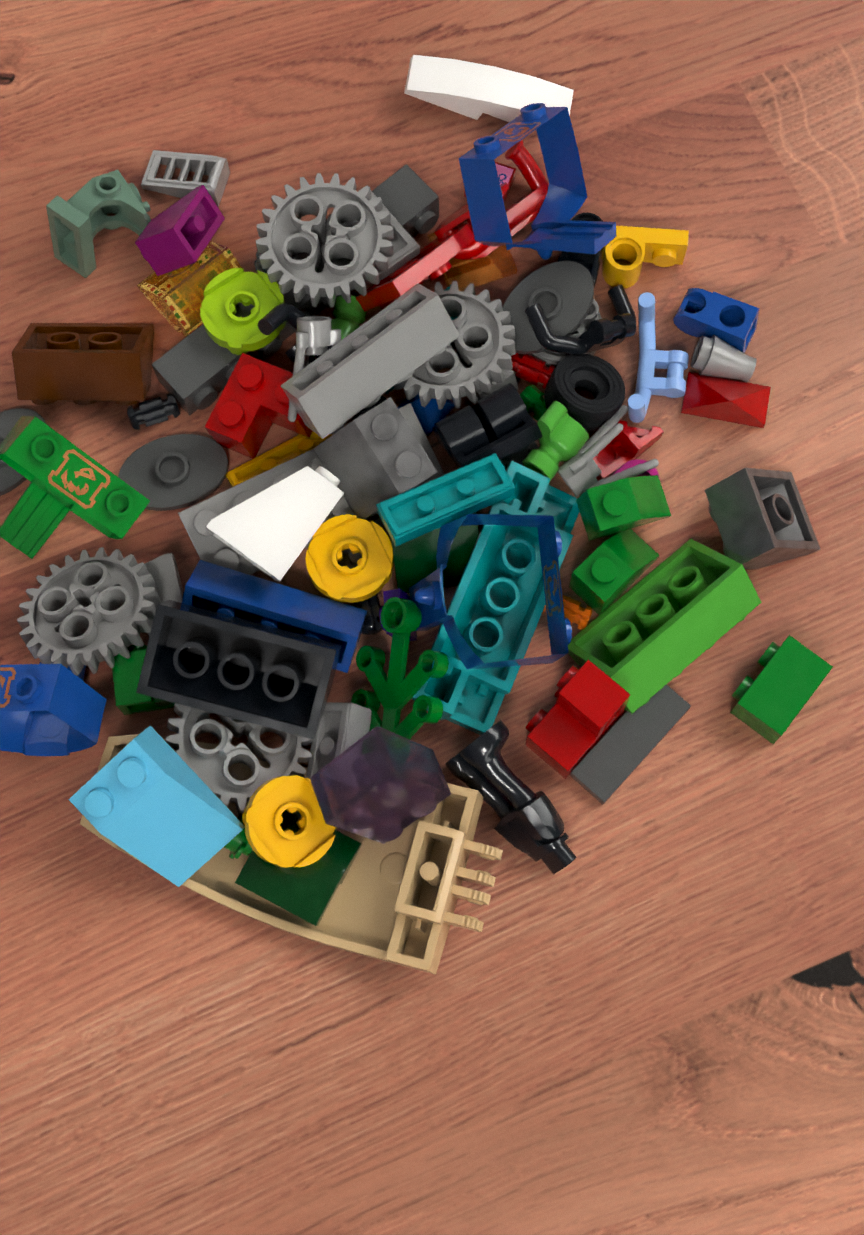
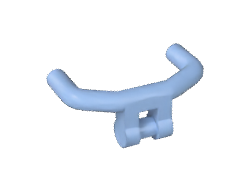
M649 292L642 293L638 299L639 360L635 394L631 395L628 399V417L633 423H640L644 420L651 395L680 398L686 392V380L683 379L684 370L688 368L689 355L682 350H656L655 296ZM655 368L667 369V377H654Z

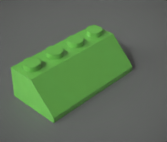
M689 539L586 626L585 629L574 636L568 645V654L580 667L589 659L630 694L625 710L633 714L673 678L680 675L702 653L710 649L731 628L744 620L762 602L742 564L693 539Z

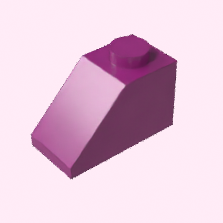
M201 185L153 218L135 241V244L157 276L196 263L225 220V217L205 186Z

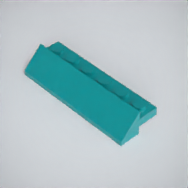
M511 460L506 472L515 486V495L491 505L488 514L553 516L555 531H559L562 539V551L558 557L560 570L574 536L571 534V531L580 512L576 502L577 498L549 485L550 478ZM483 525L450 602L447 615L453 616L461 635L471 650L484 663L524 659L546 605L537 527ZM442 623L431 650L446 654L449 662L448 670L442 678H429L411 699L415 701L421 695L438 697L443 704V714L440 721L446 719L476 734L482 735L493 726L504 696L510 693L520 666L466 669Z

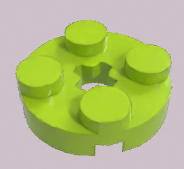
M232 268L215 276L204 290L202 308L200 306V316L204 328L216 344L227 348L232 354H246L249 351L265 347L279 335L286 325L285 321L270 335L263 334L258 328V322L277 305L285 303L278 283H271L265 272L257 270V273L251 271L244 272L243 268ZM241 302L245 307L250 304L255 307L250 310L251 314L249 316L237 317L235 316L237 312L235 305Z

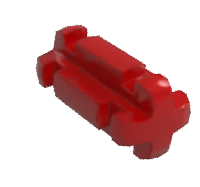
M519 353L512 355V370L517 372L516 376L535 385L538 382L543 383L542 388L545 389L555 366L551 365L549 368L545 366V361L529 354L521 356Z

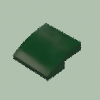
M478 525L459 527L451 545L447 566L443 570V588L458 586L479 536ZM441 527L399 546H395L391 539L398 589L409 593L410 587L437 570V543Z
M285 810L281 815L283 818L280 824L282 830L290 829L294 833L298 832L300 828L297 825V821L301 818L298 811L289 813ZM334 830L333 835H335V838L327 853L318 861L305 867H279L264 861L252 851L235 883L305 921L318 926L339 884L343 883L362 843Z

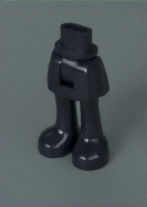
M500 720L445 763V765L455 777L463 781L469 788L478 790L484 797L483 800L494 809L501 819L494 828L514 847L528 854L535 862L542 859L549 870L555 874L577 857L565 843L569 836L566 832L563 833L564 823L545 793L542 791L534 793L511 771L504 761L501 749L508 739L509 730Z

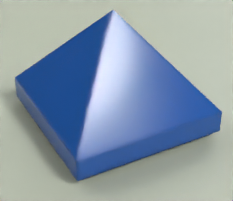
M418 393L411 400L405 399L397 408L399 409L410 403L424 433L429 436L433 431L432 428L435 427L434 423L444 419L453 410L455 405L451 400L447 399L443 409H438L436 399L432 398L423 407L421 406Z

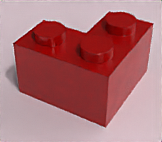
M245 353L241 354L205 425V429L221 446L252 459L256 457L273 423L310 438L313 432L305 425L298 412L294 422L288 420L289 398L281 385L292 378L293 373Z
M589 659L580 669L573 665L562 676L556 685L559 688L554 695L557 698L556 704L548 713L543 708L540 709L525 727L530 732L527 735L525 745L564 779L570 775L574 768L621 717L630 697V694Z

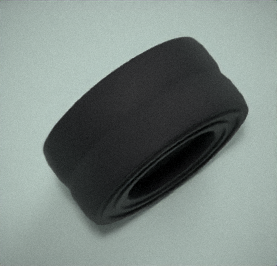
M590 354L569 355L556 365L545 387L544 401L547 409L553 401L560 402L567 408L568 415L576 420L587 433H595L620 409L625 398V385L619 372L607 361ZM579 387L589 391L594 396V399L590 400L580 396L575 391V388Z

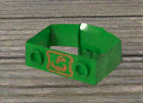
M21 416L0 445V459L31 482L0 525V537L31 559H33L69 511L75 513L107 537L122 539L150 502L149 499L36 416Z

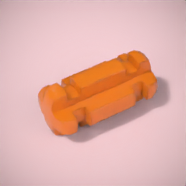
M562 594L565 618L569 619L571 626L575 623L578 624L577 629H585L591 618L592 608L588 605L586 608L580 606L581 602Z

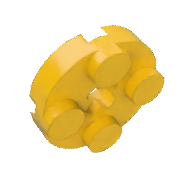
M339 515L322 523L313 535V539L306 551V566L314 586L321 593L328 596L329 599L341 603L361 602L380 592L391 579L394 559L393 548L388 535L377 523L373 521L370 523L365 519L357 518V515ZM345 549H349L352 554L360 552L362 558L357 560L355 568L350 569L348 566H340L338 564L343 559L342 551Z
M298 775L277 776L263 783L252 794L242 814L245 835L252 850L264 861L279 867H305L311 865L327 853L335 838L333 833L335 830V820H337V808L332 796L317 781ZM285 810L289 813L296 811L300 813L301 818L297 821V825L300 828L298 832L294 833L290 829L282 830L280 824L283 818L281 815Z

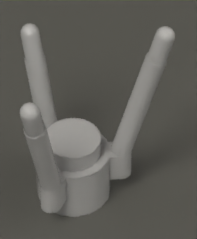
M305 316L297 318L293 376L309 365L310 355H322L328 351V346L333 347L341 341V329H331L330 317ZM289 400L288 420L294 422L297 410Z
M622 405L616 414L608 419L591 436L581 450L573 458L563 462L564 464L557 470L576 497L586 489L627 477H634L659 465L657 459H652L597 481L596 477L602 472L593 458L623 430V425L618 422L628 411L626 405Z

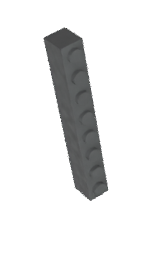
M407 164L372 191L376 197H381L383 205L412 238L419 233H427L434 227L439 218V196ZM299 252L292 259L302 260L310 254ZM322 257L316 271L318 273L322 272L324 268ZM294 288L283 294L285 303L295 306L306 316H316L324 308H332L329 306L326 297H321L317 306L313 307L310 295L308 294L299 303L295 302ZM240 302L235 305L237 311L235 316L247 317L251 314L250 310L255 306L250 304L245 307ZM286 322L285 327L271 343L258 350L249 351L246 354L259 360L269 358L280 349L282 342L294 332L296 333L297 330ZM202 324L152 363V367L162 386L169 393L173 394L180 406L191 415L198 409L203 410L209 407L216 400L218 393L225 388L241 355L232 354L227 348L216 344L209 337Z

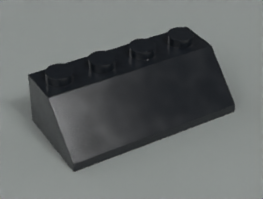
M167 600L157 604L136 693L315 739L331 691L342 645Z

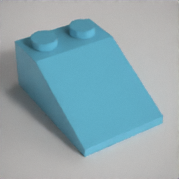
M151 725L127 744L68 799L101 835L178 887L245 828L240 820Z

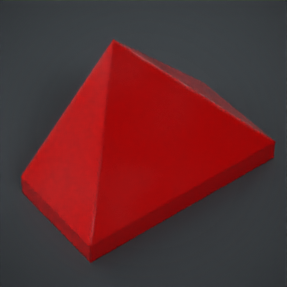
M688 372L681 413L764 428L771 387Z

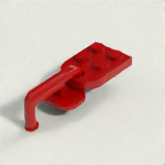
M523 140L508 149L505 154L507 160H512L531 188L530 192L506 209L511 237L536 218L549 187V183L536 161L523 146ZM506 182L500 185L502 194L510 188ZM468 203L439 224L434 231L437 238L421 248L420 254L381 280L378 285L373 284L366 290L367 294L365 296L360 294L356 297L364 312L380 306L383 310L418 283L422 284L429 278L431 281L438 278L452 267L449 262L451 258L457 260L481 259L499 247L483 245L475 241L474 232L471 228L472 223Z

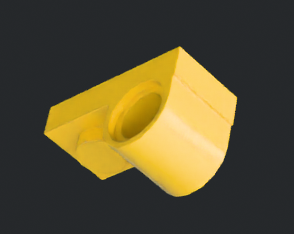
M616 226L617 236L602 248V276L605 282L613 288L622 285L624 289H627L639 280L643 262L653 263L659 267H670L675 264L683 265L688 247L689 230ZM625 259L631 264L623 266L616 263L615 260Z

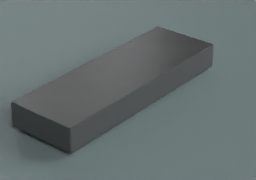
M666 684L633 714L626 711L574 768L570 776L603 805L685 715L691 705Z

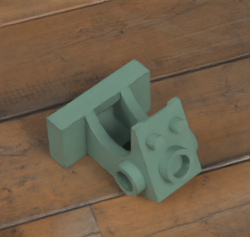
M119 170L92 178L68 201L57 195L46 205L54 257L84 278H87L96 269L93 238L99 231L104 228L114 230L124 226L140 236L151 221L150 216L147 214L151 210L147 201L142 202L136 186L132 182L128 184ZM110 213L116 214L114 216H107Z

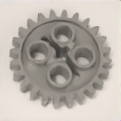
M317 173L315 184L309 185L304 177H300V189L295 190L288 184L284 185L286 198L283 199L273 195L271 199L275 210L263 209L262 215L266 223L257 224L260 239L256 240L258 253H261L259 259L262 269H268L269 281L272 283L280 280L278 284L282 294L294 288L295 302L299 303L306 294L310 295L313 307L317 306L321 297H326L329 306L334 307L335 299L338 295H342L347 303H351L350 291L354 289L365 296L367 294L365 282L369 281L378 285L380 280L377 270L388 271V258L385 256H393L394 254L393 243L390 242L394 239L393 226H389L391 223L389 211H382L381 197L371 199L370 187L368 185L357 192L356 181L353 177L348 180L345 186L340 185L337 173L333 175L330 183H324L321 173ZM333 207L334 210L329 222L331 235L327 236L325 243L324 268L322 272L318 273L316 271L321 261L319 244H323L325 240L327 210ZM312 214L317 216L311 221L300 220L305 215ZM348 220H354L359 222L357 225L353 227H345L341 225L343 222ZM299 252L310 254L302 260L292 259ZM340 258H348L352 260L349 264L345 266H338L333 264L336 260Z
M453 281L450 289L446 291L443 290L440 282H436L434 292L439 295L449 316L458 317L452 320L460 336L449 344L445 352L427 360L415 369L414 374L409 379L395 384L394 388L395 390L404 388L406 399L411 400L419 393L421 406L423 407L434 398L437 401L438 409H443L447 399H452L455 407L460 408L461 397L467 396L475 404L477 401L476 391L482 390L484 393L490 394L492 393L491 380L497 383L504 382L502 369H512L511 356L517 352L514 341L516 339L515 328L511 323L510 312L503 311L501 300L496 299L491 302L489 290L485 289L476 296L474 284L472 283L463 292L459 291L457 281ZM475 344H484L479 348H471ZM459 359L466 365H468L470 368L464 367L462 363L459 361ZM443 368L451 369L445 373H438Z
M100 547L95 557H90L85 549L81 552L80 560L74 562L72 557L67 555L65 556L64 567L59 568L54 564L49 565L52 575L49 577L38 575L36 579L41 586L39 589H27L25 592L31 601L23 602L19 605L24 613L23 616L17 618V622L22 628L19 634L34 659L39 658L42 664H62L66 668L69 666L72 672L78 676L84 665H88L91 672L95 674L97 673L99 662L105 661L110 668H113L115 665L114 656L120 654L128 659L131 656L127 647L131 644L142 647L144 643L140 633H151L152 624L149 620L154 619L155 605L160 603L161 599L156 591L158 587L143 562L138 564L132 554L124 558L119 549L113 551L108 557L104 548Z
M177 703L174 704V712L181 718H169L167 728L178 734L167 736L165 741L171 748L178 749L175 752L226 807L229 802L235 803L239 815L243 814L246 802H249L255 790L266 781L277 776L298 775L304 777L306 770L297 762L306 763L310 761L312 753L301 747L310 745L313 739L216 714L220 717L222 725L209 717L211 712ZM265 732H274L281 737L283 745L275 749L268 748L261 742L260 735ZM201 733H211L217 737L219 745L214 749H203L198 746L195 738ZM242 735L248 737L246 745L240 743L235 747L231 744L233 736L236 738H240ZM256 756L262 759L263 761H267L270 764V767H262L259 764V760L256 758ZM235 763H243L251 769L253 776L244 781L236 780L230 775L228 768Z

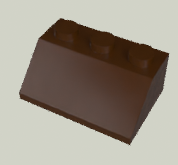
M30 323L12 351L18 400H32V403L37 405H47L57 400H73L78 405H90L97 401H115L119 405H133L139 401H144L151 386L154 340L153 324Z

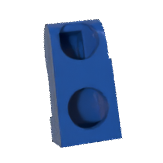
M690 288L673 321L677 328L694 337L706 336L709 338L715 335L745 353L757 329L759 308L716 292L712 293L699 288Z

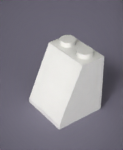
M306 466L211 519L206 526V531L277 582L281 581L344 494L343 491L337 488L341 481L321 466H318L315 471Z

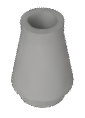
M715 335L711 338L701 336L691 359V368L699 370V375L749 382L755 370L757 359L746 355Z

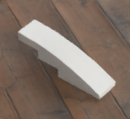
M413 55L410 59L404 94L475 120L482 113L511 122L521 115V108L533 103H544L546 107H567L570 116L574 90L537 77L499 67L456 59Z

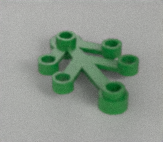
M392 597L387 600L381 611V624L387 632L393 633L388 677L383 669L385 664L384 651L379 647L367 645L361 647L356 656V664L360 671L365 672L374 691L359 689L354 692L351 698V703L369 708L372 711L369 737L365 743L364 754L368 764L382 773H393L398 770L405 758V744L424 723L435 724L441 719L443 714L441 700L438 697L421 695L416 698L413 710L401 723L400 714L403 707L428 679L442 678L446 674L449 665L445 653L425 650L420 655L418 664L405 677L410 633L420 626L422 614L413 601L398 597ZM380 702L384 708L382 721L377 714Z

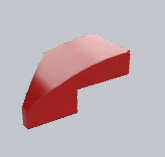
M619 420L618 423L623 425V430L593 458L602 472L596 477L597 481L613 475L626 462L638 458L661 438L664 431L657 426H652L650 430L627 426L628 421Z

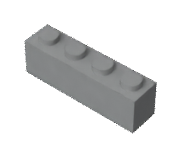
M418 283L283 383L281 387L305 425L324 439L329 434H334L342 429L347 421L362 409L376 404L381 395L395 384L409 379L414 374L415 369L427 360L445 352L449 344L460 335L439 295Z

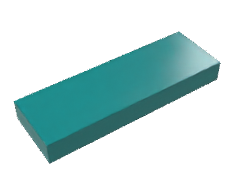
M494 453L376 504L377 513L394 545L399 546L467 514H472L515 495V486L497 454Z

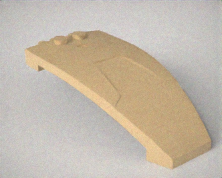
M139 734L108 737L97 772ZM196 742L199 747L207 750L214 749L219 745ZM256 756V758L259 760V764L262 767H270V764L267 761H263L262 759ZM297 762L306 770L304 778H306L308 762ZM235 763L228 768L230 775L236 780L244 781L253 776L251 769L243 763ZM364 766L360 793L357 797L330 794L337 808L335 830L362 843V846L343 883L339 884L318 926L305 921L235 883L250 854L246 856L242 853L238 859H231L229 857L230 851L223 847L182 884L239 913L297 936L436 975L450 925L477 932H482L484 922L479 921L478 918L454 914L458 898L476 905H489L491 895L462 887V880L494 887L496 877L485 871H475L466 868L469 854L493 861L501 860L503 850L473 841L484 799L478 790L436 780L435 782H430L396 773H382L374 768ZM229 802L227 808L238 817L236 804ZM82 815L80 825L85 827L87 830H89L90 832H92L93 834H95L96 836H98L114 848L138 860L137 858H135L134 856L120 848L118 845H116L115 843L101 835L97 831V829Z

